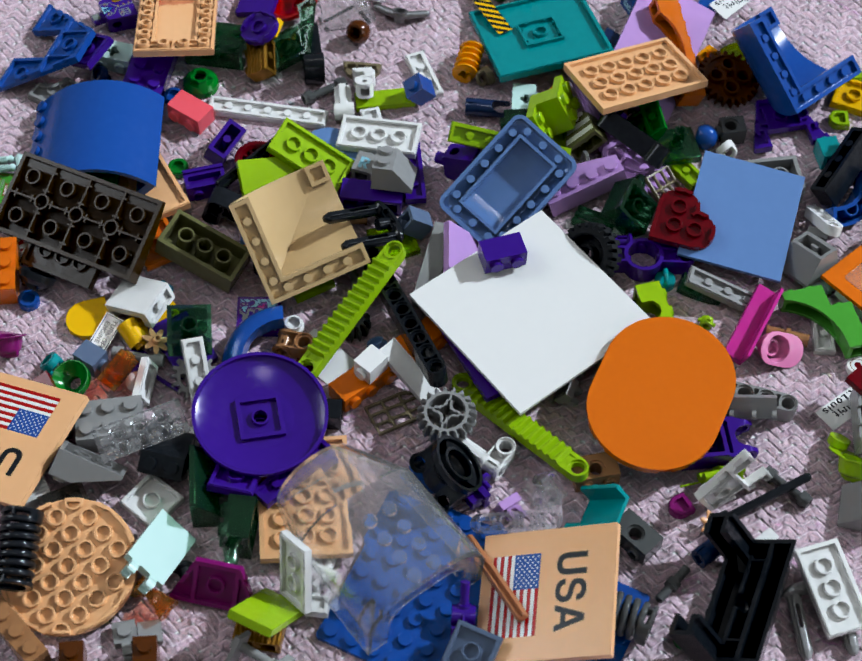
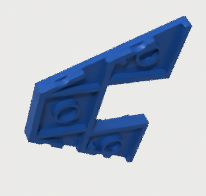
M49 4L32 29V32L35 36H57L56 40L45 57L14 58L0 79V92L79 63L91 45L96 33L91 27L85 26L80 21L77 22L72 16L67 13L64 14L62 10H57Z

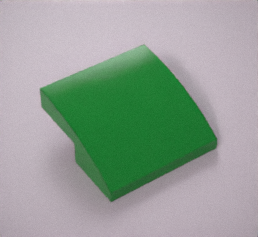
M657 100L639 105L640 111L627 118L629 122L656 141L668 129L659 101Z

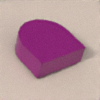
M684 492L674 496L669 501L668 512L676 519H685L696 511V508Z

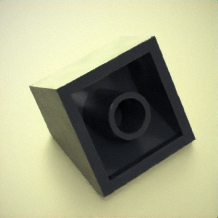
M152 424L141 449L137 472L179 482L187 479L196 440L195 434Z

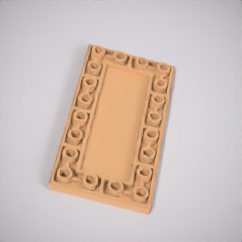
M140 0L132 51L133 57L214 56L218 0Z

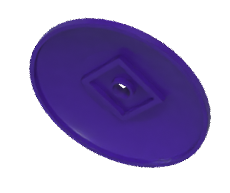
M270 352L245 353L234 356L217 365L205 376L197 388L191 411L194 434L203 451L221 467L231 472L251 477L279 475L303 464L320 446L327 430L329 414L327 398L317 378L301 363L289 357ZM258 414H263L267 419L264 422H257L254 420V417Z

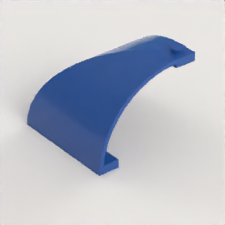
M772 7L765 9L731 31L770 106L777 113L784 116L798 114L861 73L853 55L829 69L808 60L783 34L779 27L780 22Z

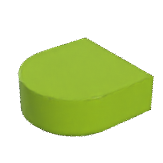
M835 110L831 112L828 118V125L835 130H849L848 111Z

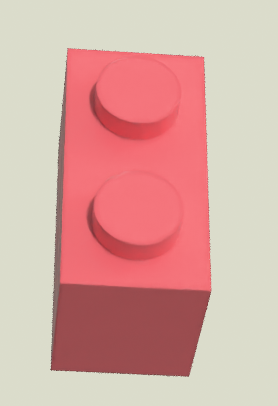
M182 89L167 103L168 117L173 122H178L189 131H194L199 135L215 120L214 109L211 105Z

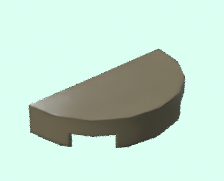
M343 61L344 72L352 80V68L372 67L375 70V78L382 70V64Z

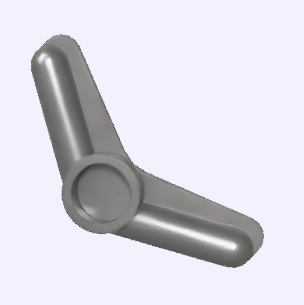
M379 3L374 5V10L393 17L394 22L398 24L405 23V19L427 18L430 16L428 10L408 11L405 8L391 9Z

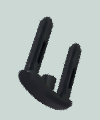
M379 200L374 201L373 205L327 212L322 218L325 223L333 224L375 216V229L377 231H389L388 233L346 240L341 244L342 250L360 242H363L365 249L384 246L390 241L396 240L402 243L404 240V231L398 218L391 209Z

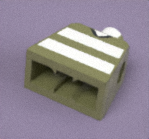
M584 111L577 113L578 119L576 120L575 129L566 131V147L572 148L571 155L578 161H580L583 151L586 150L590 154L608 141L605 131L596 125L598 119L589 112Z

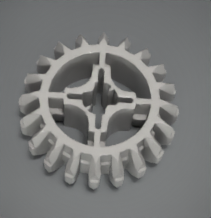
M444 387L442 392H439L436 388L434 395L428 392L427 399L422 398L421 406H418V414L416 415V419L419 422L418 428L422 430L423 436H429L431 442L435 439L438 440L442 436L449 435L457 439L462 438L466 440L467 433L472 434L473 427L477 424V411L475 410V403L471 402V397H464L463 390L456 393L455 387L451 391ZM454 405L459 407L464 412V414L460 413V411L455 410ZM429 418L434 419L435 422H438L440 424V427L435 426L429 420Z

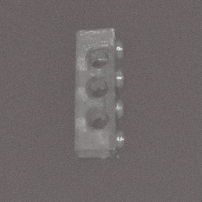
M176 398L91 430L101 459L105 464L190 431L179 399Z

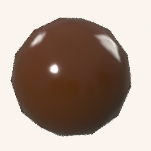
M353 20L347 26V38L355 44L365 43L370 36L369 25L362 20Z

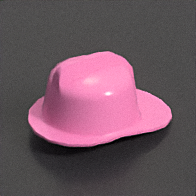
M772 331L763 335L756 344L759 356L768 365L791 368L797 365L803 356L804 347L802 341L793 334Z

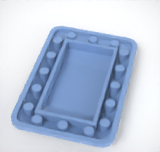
M516 115L443 193L439 201L440 207L463 229L470 232L478 242L499 237L541 211L575 173L576 161L526 116Z

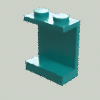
M615 483L581 486L580 490L589 499L585 513L580 523H566L564 528L613 522L620 523L630 497L623 491L620 485Z

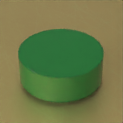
M180 158L173 159L168 164L176 179L183 178L182 170L189 169L188 163Z

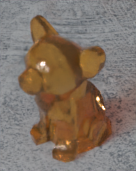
M142 575V578L138 579L135 583L130 597H146L150 605L155 609L154 613L158 616V619L167 618L172 609L178 605V602L154 588L151 591L149 590L146 595H143L138 590V587L145 580V577Z

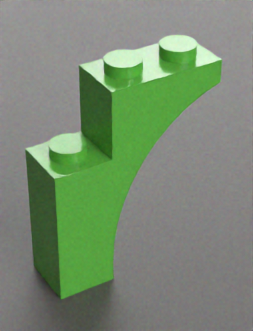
M822 285L807 286L803 289L787 290L782 293L778 302L780 312H788L806 317L823 327L835 339L845 359L862 356V324L851 301L837 302L831 305Z

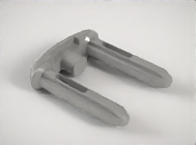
M804 581L787 587L782 597L787 599L799 655L803 660L808 661L812 658L813 648L801 597L802 595H809ZM853 632L843 635L845 649L851 656L857 655L860 647L857 633Z

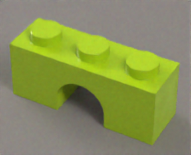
M660 281L635 285L633 300H636V304L645 313H651L656 317H674L673 308L667 302V292L665 288L661 287Z

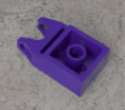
M732 416L725 417L717 438L708 453L702 459L681 471L725 466L744 449L753 458H756L759 453L758 448L744 445L736 438V436L750 431L751 421Z

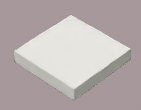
M148 474L119 501V504L147 527L159 511L164 509L171 515L185 499L161 478Z

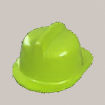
M829 445L828 448L839 456L838 472L849 482L861 481L862 458L848 450H838Z

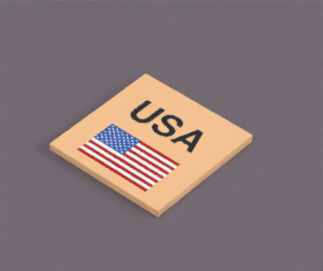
M0 372V505L25 506L59 448L88 404L89 398L87 395Z
M618 522L485 536V553L528 613L527 619L523 622H517L482 571L477 627L504 638L495 661H583L614 658L621 525Z

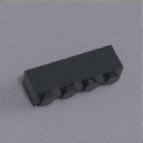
M852 127L810 187V190L820 204L837 207L862 170V128Z

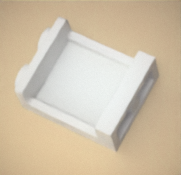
M139 276L136 285L123 280L105 303V306L109 313L116 317H119L120 314L141 318L146 327L154 328L174 300L175 295L167 282Z

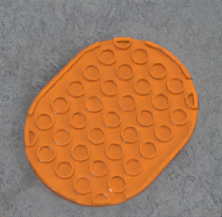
M652 317L629 325L609 345L588 391L586 412L588 426L594 439L599 442L604 451L614 460L637 471L658 474V472H676L688 468L689 465L702 459L711 449L731 405L736 389V373L733 361L726 348L713 334L693 322L674 317Z

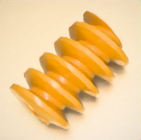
M469 40L460 45L452 70V75L457 81L469 83L475 78L484 53L482 44Z

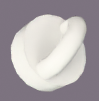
M728 139L715 150V153L725 155L732 150V154L729 157L735 158L737 148L734 142Z

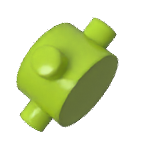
M703 315L697 319L700 322L699 326L706 330L714 328L716 325L713 323L714 319L709 315Z

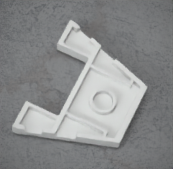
M744 449L709 481L702 484L694 495L701 504L710 511H713L736 499L737 496L735 494L743 489L750 491L756 488L754 483L762 479L767 482L773 477L762 466L745 479H742L738 473L755 462L752 455Z

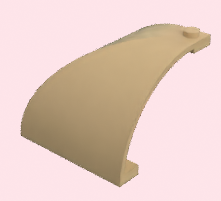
M323 160L272 181L229 204V209L272 305L371 263L363 242L344 250L341 249V244L344 241L358 238L350 221L328 224L322 219L323 215L327 212L344 210Z

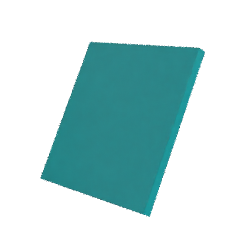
M518 0L495 6L512 28V30L501 34L496 32L480 10L469 12V19L500 83L562 69L564 63L614 51L586 0Z

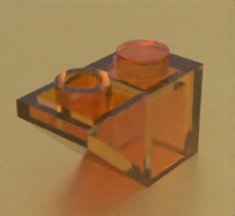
M121 348L109 361L97 379L115 392L139 361L135 359L136 357L132 352Z

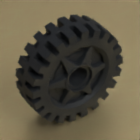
M584 222L576 224L574 228L567 230L568 233L566 235L588 256L589 250H591L590 258L609 277L615 275L614 271L619 269L617 262H621L622 257H618V254L622 253V249L618 248L621 245L620 241L615 240L617 235L611 232V228L605 227L606 225L600 223Z

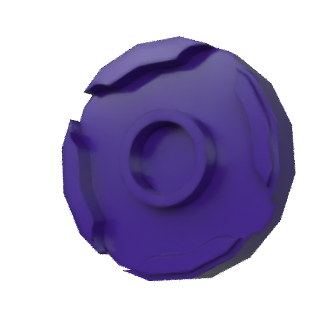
M261 10L259 11L260 13L250 14L243 21L240 29L241 36L247 44L252 46L263 45L276 35L279 23L275 15L270 11Z

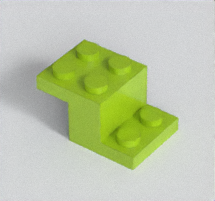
M559 75L554 77L552 89L530 96L526 117L553 139L554 135L575 129L580 104L577 97L572 95L568 81H565L563 76Z

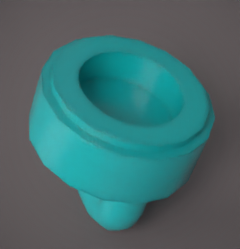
M664 268L663 271L656 274L654 281H660L661 287L665 288L666 292H669L674 288L676 278L667 268Z
M51 352L41 362L40 369L46 370L52 376L54 372L52 370L58 363L60 365L64 361L57 353Z

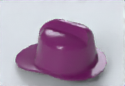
M0 331V356L2 358L18 357L19 351L22 349L23 336L27 334Z

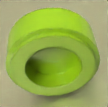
M830 432L827 438L829 445L842 451L847 450L851 443L847 437L836 432Z

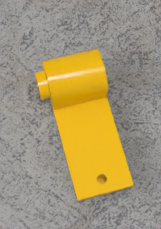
M172 301L158 322L180 311L174 301ZM130 317L116 328L131 350L136 349L140 351L148 342L142 338L143 335L150 336L148 327L145 326L141 318Z

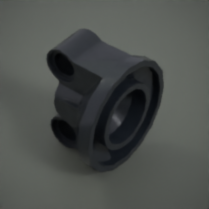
M450 435L442 436L425 450L417 452L410 457L409 465L411 469L416 473L423 474L426 485L435 493L433 499L434 506L440 512H447L459 506L464 498H467L482 486V471L475 455L468 446Z

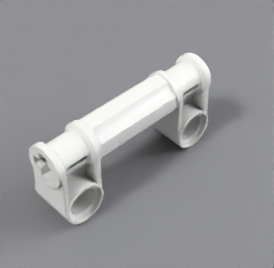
M454 405V409L462 413V410ZM429 419L435 426L440 427V424L435 422L434 419ZM510 437L498 439L488 452L468 438L466 440L459 438L475 455L481 471L484 470L489 473L494 481H498L502 477L505 470L515 459L516 443ZM508 449L510 450V452L506 453L502 452L501 450Z

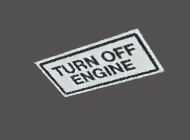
M106 312L89 341L106 351L118 332L116 328L124 320Z

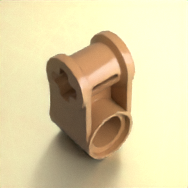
M282 328L278 331V340L273 345L272 351L286 357L301 359L307 351V347L304 346L312 344L313 337L309 333Z

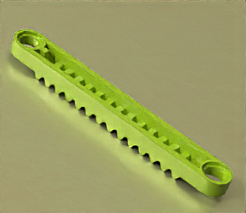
M400 241L388 242L377 257L372 258V263L367 265V270H363L362 277L357 278V283L352 285V290H348L347 297H343L342 304H338L337 310L333 311L332 317H328L327 324L322 325V331H318L317 337L312 339V344L307 345V351L298 362L305 367L308 365L313 366L311 373L316 378L405 259L406 251ZM400 249L397 255H389L391 250Z
M458 373L452 378V388L455 387L456 393L463 390L464 397H471V402L475 403L478 412L570 481L579 483L588 478V462L575 453L571 446L567 447L563 440L560 442L556 435L552 436L551 431L547 432L544 426L540 427L537 421L533 422L531 417H527L525 413L520 416L503 397H498L486 403L468 373ZM462 381L467 382L469 384L467 387L464 388L457 386V384ZM578 466L583 468L584 471L577 474L572 472L571 469Z

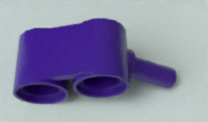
M468 580L461 581L460 601L457 604H452L451 636L458 619L475 626L476 605L469 603L470 581Z

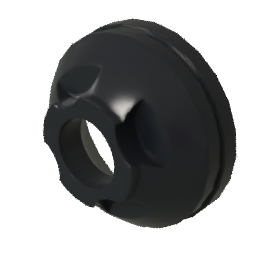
M19 265L18 276L22 281V285L27 288L42 292L44 289L51 288L56 282L55 277L45 272Z

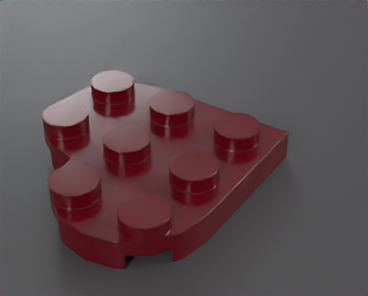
M675 187L674 190L662 194L648 240L677 248L681 247L694 251L703 250L711 245L714 240L716 226L713 225L708 214L700 211V202H698V199L691 190Z

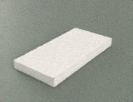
M343 114L335 147L337 150L359 152L361 150L376 154L378 146H390L398 148L407 158L415 159L423 128L422 123Z
M838 538L796 549L794 551L795 561L827 640L862 630V596Z

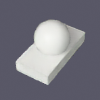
M141 357L138 371L129 373L125 378L127 389L132 392V396L142 395L144 406L150 405L158 366L149 357Z

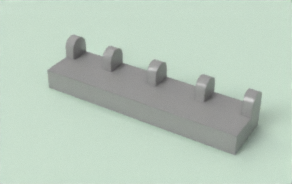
M734 394L725 417L732 416L736 418H750L752 420L772 419V421H777V395Z

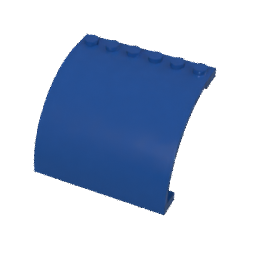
M92 80L67 86L38 104L30 153L84 173H110L137 180L136 192L145 195L156 187L165 97L146 87L117 80Z

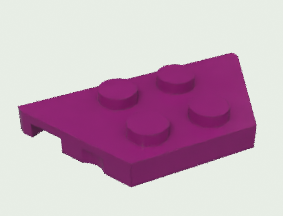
M197 556L170 592L169 598L229 611V609L254 594L243 566Z

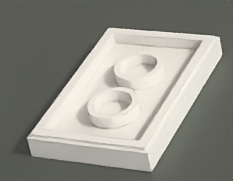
M289 530L280 531V594L304 615L311 613L312 549Z

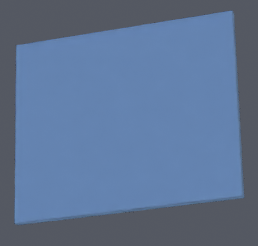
M705 150L694 189V196L700 202V211L708 214L709 219L716 226L715 237L711 245L703 250L694 251L679 247L677 256L780 284L805 177Z

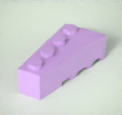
M617 155L576 164L575 173L546 204L553 218L628 183L625 170Z

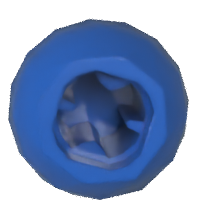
M710 125L699 126L694 144L700 149H710L715 146L718 141L716 129Z

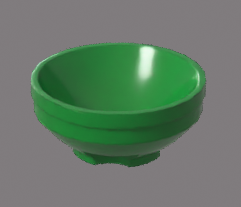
M193 69L183 79L184 91L198 99L210 98L219 88L218 77L210 69ZM197 74H204L206 76L202 80L194 78Z
M78 360L64 361L56 367L51 376L57 388L79 394L86 392L91 381L89 369ZM80 379V386L76 389H71L72 381Z

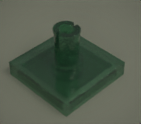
M676 126L674 129H667L658 140L660 144L672 152L663 166L701 162L702 155L691 127L680 126L679 128V126Z

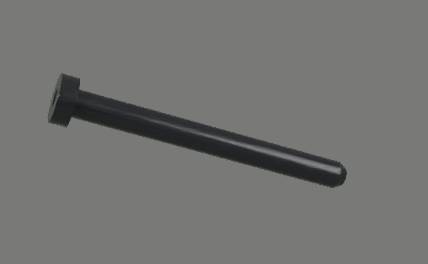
M804 473L729 512L724 510L720 513H735L737 517H740L809 482L812 477L810 473Z

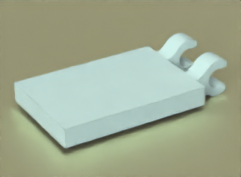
M162 509L124 555L123 558L128 563L121 570L120 574L128 579L131 574L133 575L138 570L145 577L138 590L143 595H146L154 586L157 589L163 586L196 542V539Z

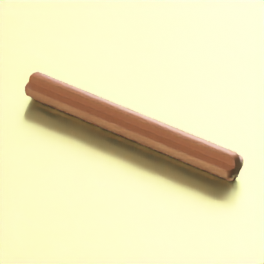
M472 534L463 538V544L517 622H523L527 619L528 613Z

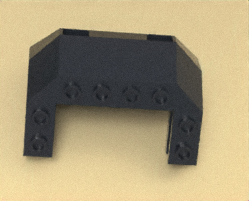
M710 513L703 533L722 555L724 562L719 571L716 586L712 591V598L706 610L705 619L701 614H692L688 624L680 613H675L668 635L692 661H762L786 586L797 539H754L735 513Z

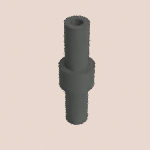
M683 565L674 576H670L666 580L663 589L655 596L657 602L662 604L672 592L674 593L681 586V581L691 571L688 566Z

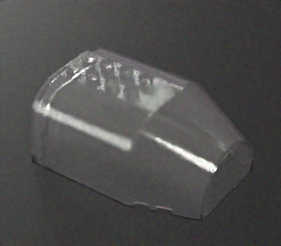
M334 444L316 452L302 462L287 477L278 492L277 505L285 528L312 549V585L314 584L318 593L367 655L387 643L389 625L393 617L408 602L451 573L457 577L458 572L463 570L461 581H470V586L481 579L485 562L484 556L409 468L348 444Z

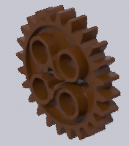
M724 50L723 54L717 51L715 55L710 53L708 57L705 56L703 61H701L698 69L708 79L705 94L708 93V100L715 99L714 104H717L719 101L721 102V107H724L726 103L729 108H732L733 104L739 108L741 104L745 106L748 101L751 102L753 97H755L760 85L746 59H741V54L736 57L734 51H732L731 55H728L726 50Z

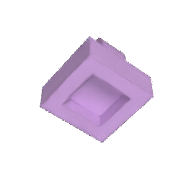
M515 492L499 502L494 510L498 516L505 513L506 520L511 522L514 519L511 515V510L516 511L519 516L523 514L522 507L517 505L522 499Z

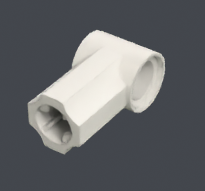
M338 83L337 86L333 87L335 100L334 118L335 121H342L343 114L355 116L350 86L346 85V83Z

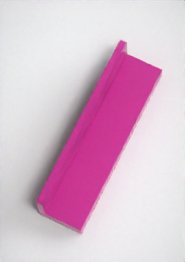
M762 284L756 286L725 346L733 362L741 365L750 358L784 289L780 288L775 293Z

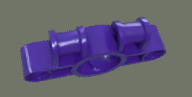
M632 233L617 235L615 240L620 241L621 245L618 248L622 249V253L618 254V257H622L621 262H617L619 269L614 272L625 273L634 281H652L655 279L656 274L663 271L664 268H667L669 272L675 275H686L689 268L694 265L695 260L677 256V247L651 241L648 238L633 239ZM637 253L648 254L655 259V264L644 267L638 266L631 261V256Z

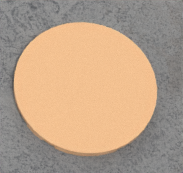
M79 497L65 498L52 503L48 502L36 508L44 513L43 524L39 526L42 529V533L38 535L41 540L37 544L39 546V551L36 552L38 559L34 561L37 566L36 569L32 570L35 573V577L32 579L33 590L29 592L0 591L2 597L30 629L53 637L78 636L91 632L107 623L127 602L135 586L138 570L133 575L131 574L128 579L123 577L120 572L128 563L123 557L136 540L121 516L101 502Z

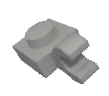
M135 619L111 623L115 649L122 648L124 661H132V637L138 636Z

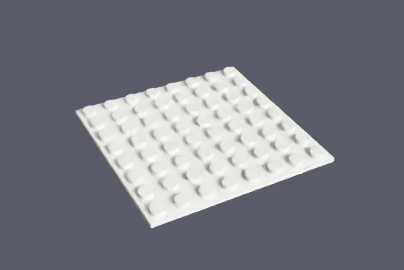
M542 210L503 234L508 235L520 232L528 252L526 265H522L519 268L504 269L497 273L485 274L477 254L478 251L409 294V297L520 416L601 361L613 339L623 329L635 322L650 318Z

